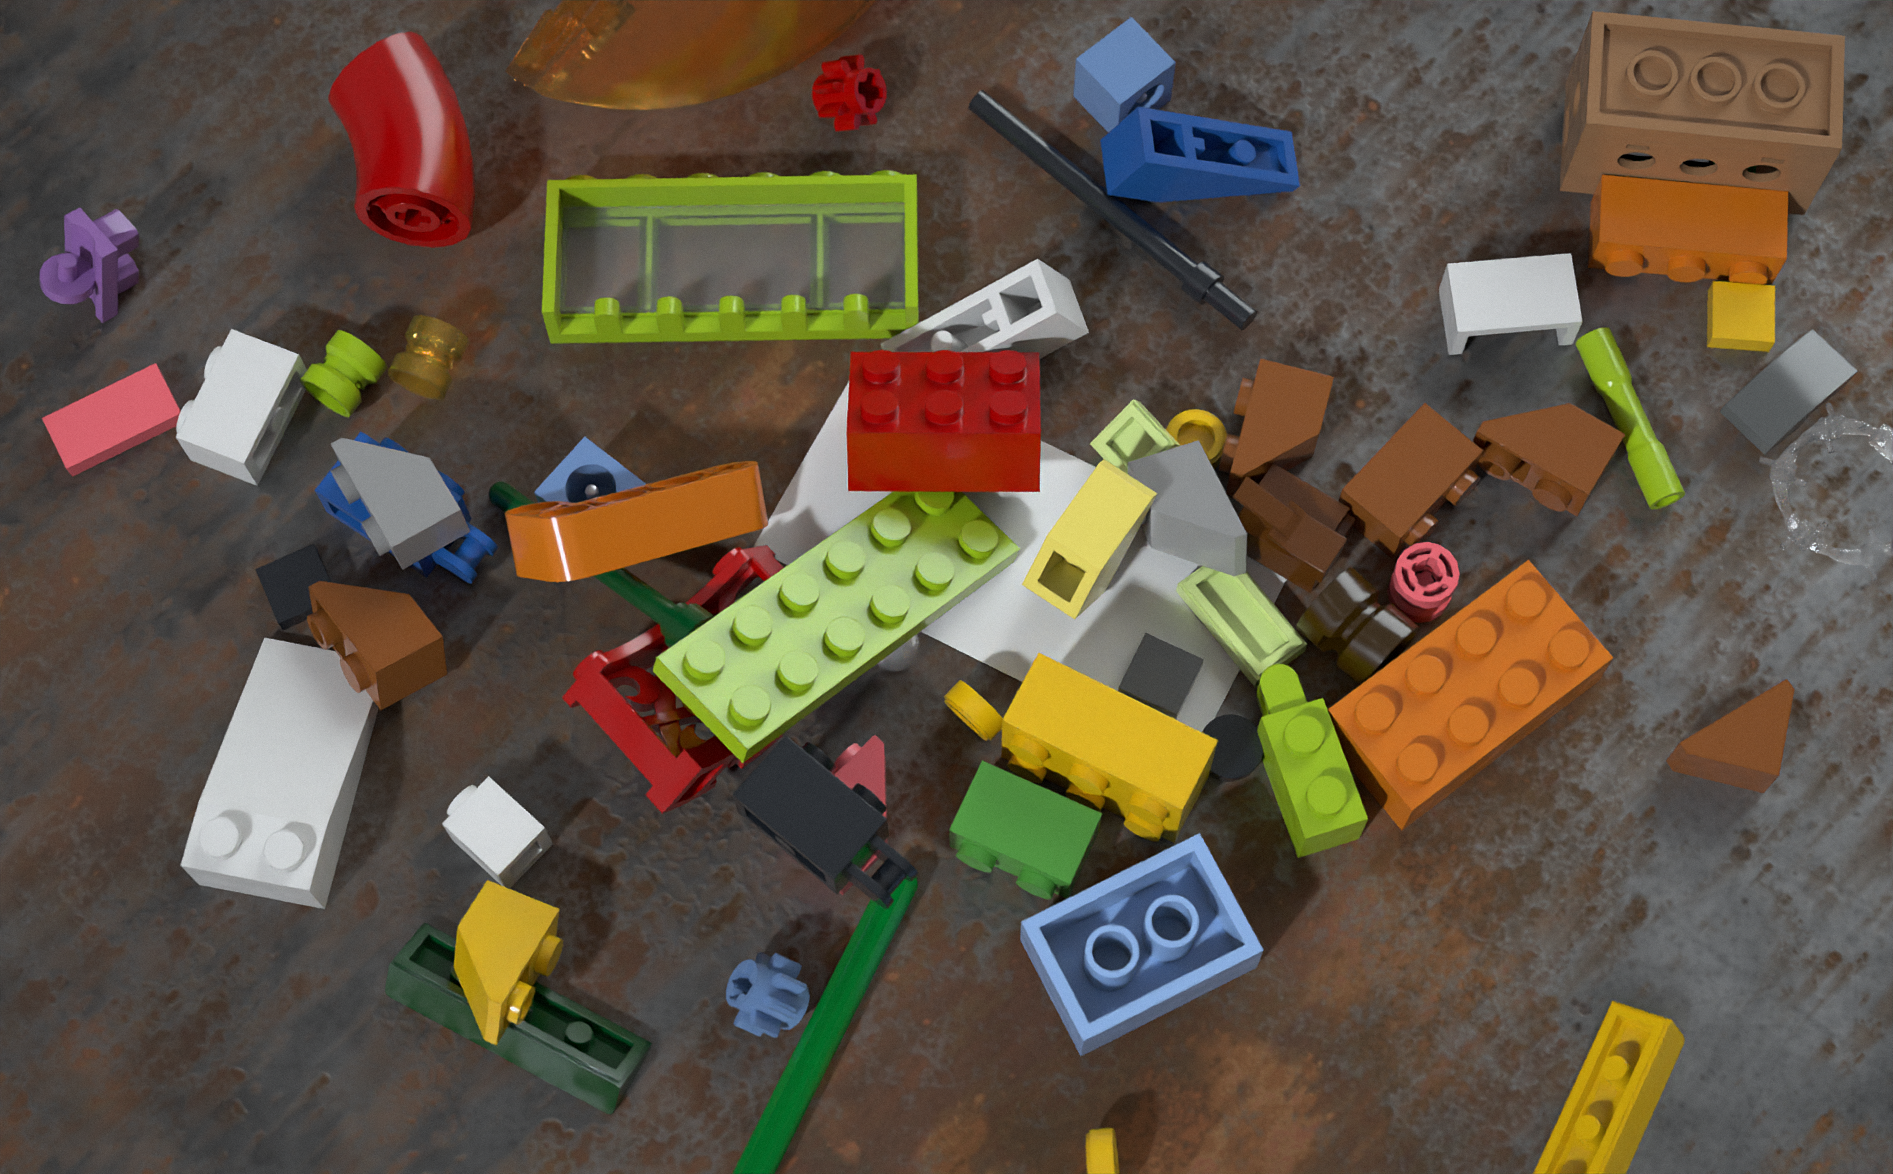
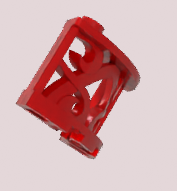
M768 545L746 549L741 547L734 548L715 565L712 571L715 576L690 598L686 604L696 603L716 616L735 603L737 596L753 580L760 577L765 582L784 567L776 560V554ZM657 624L642 635L607 652L597 650L587 656L575 668L572 676L576 681L563 695L562 699L570 708L581 705L653 786L645 795L663 814L710 791L717 783L716 778L726 767L730 768L737 764L743 769L783 737V734L744 763L716 735L707 740L699 738L695 734L696 724L692 723L703 722L684 706L676 708L675 693L656 674L654 677L646 671L655 664L656 658L669 649L665 644L664 636L661 634L660 625ZM621 685H628L636 689L638 695L625 696L624 698L616 688ZM654 709V715L641 717L637 713L648 712ZM691 724L689 726H686L683 730H681L680 726Z

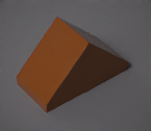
M1788 679L1782 681L1681 741L1667 758L1666 762L1674 772L1764 793L1780 774L1795 689Z

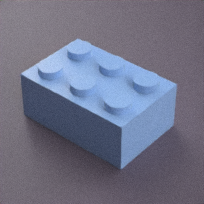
M1200 833L1022 921L1020 941L1080 1056L1257 968L1264 951Z

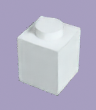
M489 776L478 788L475 785H471L460 792L448 807L447 814L449 817L442 823L451 839L500 885L509 889L553 845L545 827Z

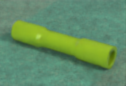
M1608 327L1599 328L1583 335L1575 344L1596 391L1604 398L1617 429L1625 434L1623 443L1628 451V461L1649 508L1652 510L1660 509L1677 502L1684 497L1685 491L1664 445L1656 438L1632 385L1631 373L1611 329Z

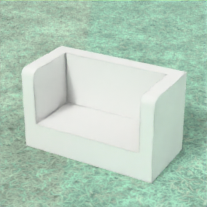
M1571 253L1450 263L1446 266L1439 287L1449 355L1462 354L1468 336L1556 329L1559 346L1572 345L1583 322Z

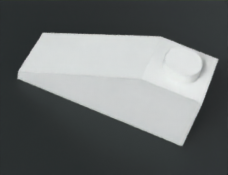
M1036 259L881 343L882 350L891 352H935L939 350L999 352L1013 350L1017 352H1039V356L1042 358L1084 336L1089 331L1070 280L1039 259Z

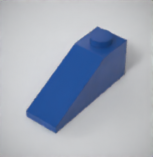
M1137 107L1100 140L1107 194L1112 196L1153 202H1171L1291 192L1300 186L1292 132Z

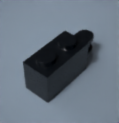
M785 735L732 794L737 812L836 895L850 881L876 904L884 909H888L894 902L890 895L904 879L912 882L918 875V872L908 860L885 842L889 837L888 820L883 816V813L887 810L886 806L865 786L857 783L850 789L832 774L836 769V765L818 747L810 742H806L801 748ZM874 854L884 863L869 877L861 870V867Z

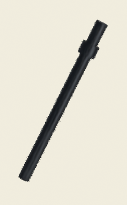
M984 90L979 91L972 98L968 106L971 112L1183 283L1181 290L1198 304H1210L1240 330L1246 329L1257 315V311L1223 284L1224 276L1206 261L1198 264L1118 198L1108 195L1107 189Z

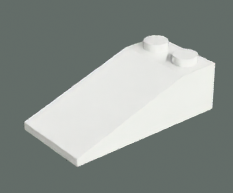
M264 638L198 802L181 862V867L199 885L325 909L379 708L366 690L357 693L350 686L341 669V658L336 651Z

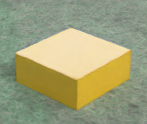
M1713 281L1708 289L1707 347L1769 352L1775 343V286Z

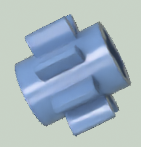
M762 952L757 954L755 961L747 959L741 962L731 974L726 988L728 1004L740 1010L735 1018L734 1025L759 1037L765 1033L774 1038L778 1037L780 1028L790 1030L795 1027L803 1018L809 1003L807 985L796 980L802 965L778 953L770 957Z

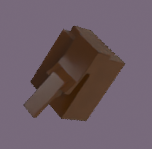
M1274 463L1259 485L1246 476L1233 496L1235 500L1244 506L1238 517L1247 533V556L1310 594L1318 582L1322 583L1343 551L1356 520L1348 514L1349 507Z

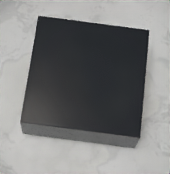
M315 544L255 569L282 630L306 621L307 616L313 613L309 586L318 581L332 583Z

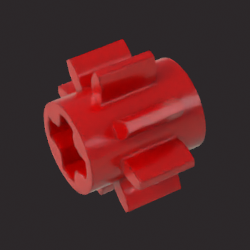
M862 54L842 56L839 60L823 62L821 64L823 74L816 78L812 86V100L818 111L819 118H835L834 127L836 132L859 130L860 126L876 124L878 121L875 113L879 112L885 104L887 88L884 78L880 74L879 69L864 68L865 61Z

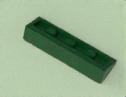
M425 922L391 961L385 985V993L390 998L606 1114H613L620 1105L651 1050L652 1043L536 981L533 984V987H535L533 1001L522 1023L517 1025L511 1022L497 1045L485 1041L454 969L456 939Z

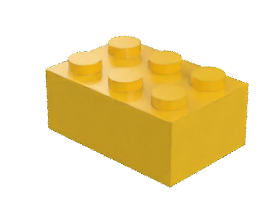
M1038 652L1002 720L1001 757L1009 761L1007 766L1012 772L1030 782L1040 784L1045 778L1067 789L1065 793L1067 798L1098 812L1103 807L1125 818V827L1144 839L1158 842L1160 837H1163L1175 843L1209 777L1218 740Z

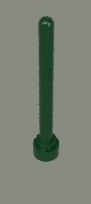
M506 482L494 483L488 492L490 501L505 513L510 509L534 503ZM625 567L593 576L658 623L661 634L664 636L665 644L669 648L715 617L696 603L688 605L686 603H673Z

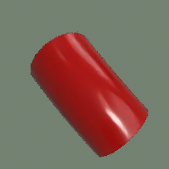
M414 32L396 33L377 41L358 54L338 75L331 86L328 96L330 106L343 124L354 152L357 177L354 208L360 221L370 230L387 239L411 246L432 248L451 246L466 239L472 227L475 202V176L468 130L455 91L439 60L423 37Z

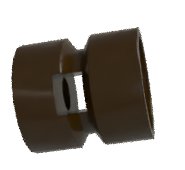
M1350 567L1337 576L1319 594L1304 612L1296 628L1322 652L1337 651L1336 665L1360 686L1399 657L1413 641L1420 627L1394 604L1381 606L1377 603L1379 590L1353 567Z

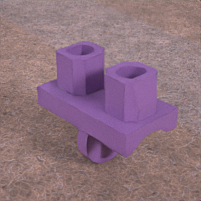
M78 208L64 215L65 253L51 256L43 263L40 269V287L44 295L52 301L61 304H76L90 297L95 305L96 317L104 323L118 315V294L139 283V270L134 260L128 255V252L139 247V233L118 209L92 221L81 208Z

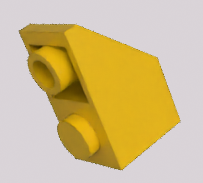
M489 880L486 881L457 927L454 969L484 1040L497 1045L511 1022L519 1025L524 1020L533 1001L535 993L533 984L540 974L548 977L552 973L561 955L564 941L556 937L560 909Z

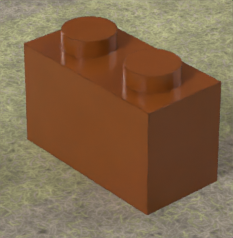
M1424 403L1342 489L1338 502L1350 508L1348 514L1356 519L1353 527L1393 560L1407 544L1412 546L1426 541L1439 524V520L1434 515L1447 501L1457 506L1474 489L1480 480V477L1475 473V469L1483 450L1429 405Z

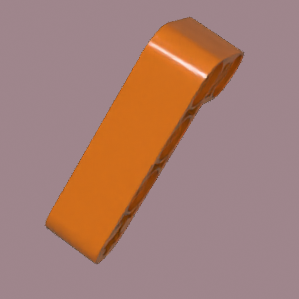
M756 461L722 464L578 503L562 501L539 502L516 507L505 513L517 576L548 582H566L592 577L765 528L769 524L759 466Z

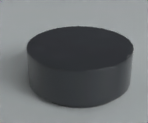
M1228 714L1216 717L1205 726L1202 733L1218 740L1209 773L1211 777L1224 782H1235L1249 776L1258 766L1263 755V747L1257 732L1258 728L1250 720L1239 715Z

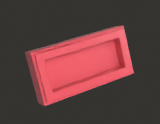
M154 363L43 417L42 420L67 471L73 477L176 427L181 410L161 370Z

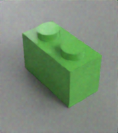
M982 761L949 829L950 847L958 850L956 857L960 861L977 870L990 873L995 866L1017 876L1016 884L1035 896L1052 899L1055 893L1068 899L1099 834L1103 813Z

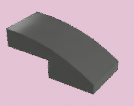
M1811 329L1744 386L1724 405L1720 413L1766 455L1800 428L1812 412L1844 388L1858 371Z

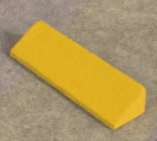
M1615 1001L1611 1002L1533 1174L1627 1173L1685 1042L1683 1034L1671 1019Z

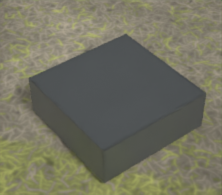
M1145 633L1118 687V692L1177 720L1203 666L1204 659Z

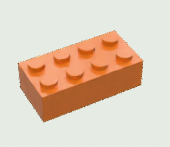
M1527 560L1330 707L1328 712L1349 768L1397 826L1404 830L1595 685L1613 660V656L1536 567Z

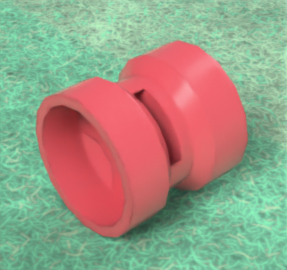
M1430 542L1416 543L1405 549L1398 558L1387 590L1389 603L1397 606L1413 622H1429L1441 616L1451 601L1460 575L1458 563L1451 552L1439 544Z

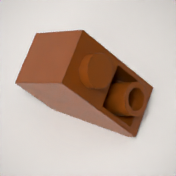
M1260 358L1255 380L1242 378L1233 413L1245 417L1240 436L1227 434L1218 469L1230 473L1226 490L1227 495L1234 496L1246 476L1259 485L1273 463L1287 471L1313 457L1334 379L1333 376Z
M1567 403L1483 421L1475 434L1473 443L1483 450L1478 465L1487 474L1500 480L1511 479L1531 490L1534 498L1551 510L1558 512L1566 510L1578 516L1613 459L1625 434L1578 407Z
M318 581L309 586L313 613L307 616V622L315 640L324 650L332 647L341 658V669L350 686L357 693L366 690L380 710L448 675L443 636L409 594Z

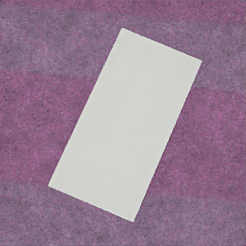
M849 382L768 520V526L763 529L754 547L768 545L776 554V560L786 565L795 561L892 493L848 491L846 431ZM1041 441L1040 492H963L1020 548V551L1014 563L921 632L1021 682L1025 679L1039 652L1118 691V687L1145 633H1148L1204 659L1203 666L1177 720L1202 732L1205 726L1215 719L1240 669L1176 592L1177 584L1202 567V565L1151 548L1140 526L1106 591L1076 619L1068 616L1022 585L1046 536L1096 468L1095 466ZM1247 556L1246 571L1269 599L1275 603L1287 579Z

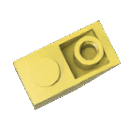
M1103 459L1046 536L1022 585L1068 616L1076 619L1108 588L1158 493Z

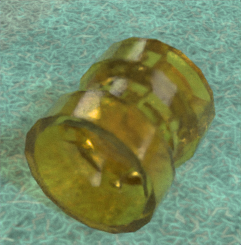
M415 315L405 333L408 342L406 351L397 353L394 356L387 373L402 388L425 398L441 400L446 396L453 381L448 370L451 369L454 363L462 360L470 342L460 330L442 320L425 315Z

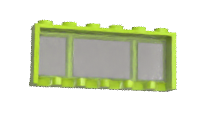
M883 170L871 175L841 176L835 172L821 171L810 176L783 177L774 173L759 172L749 177H718L709 173H697L687 178H657L648 174H635L626 179H596L587 175H573L565 180H547L542 315L550 343L891 339L919 323L917 175H902L896 171Z

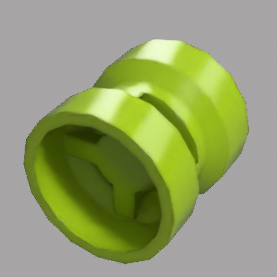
M338 330L326 345L327 355L323 359L324 363L311 364L299 381L307 392L327 408L349 418L362 402L359 389L363 390L366 385L375 384L388 367L385 361L364 342L345 331Z

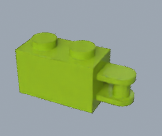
M1274 664L1267 667L1261 675L1256 692V699L1263 716L1257 729L1263 747L1261 759L1297 858L1358 840L1368 821V817L1324 699L1321 698L1307 702L1298 675L1291 667L1284 664Z

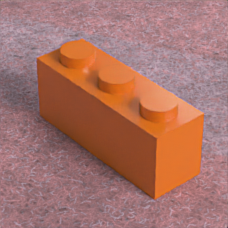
M1602 175L1590 206L1588 268L1605 269L1607 273L1619 277L1650 273L1667 275L1671 280L1677 282H1695L1705 278L1727 280L1735 283L1772 285L1787 260L1788 191Z

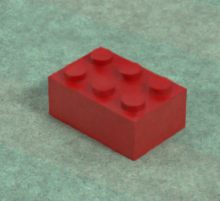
M888 350L851 352L846 431L848 491L1040 492L1041 410L1039 352H1017L1013 350L999 352H954L951 350L935 352H891Z

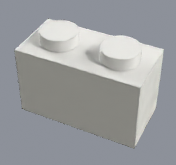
M231 329L223 346H218L211 352L204 370L205 381L195 400H189L184 405L177 420L176 438L189 459L258 486L306 391L299 381L307 371L300 355Z

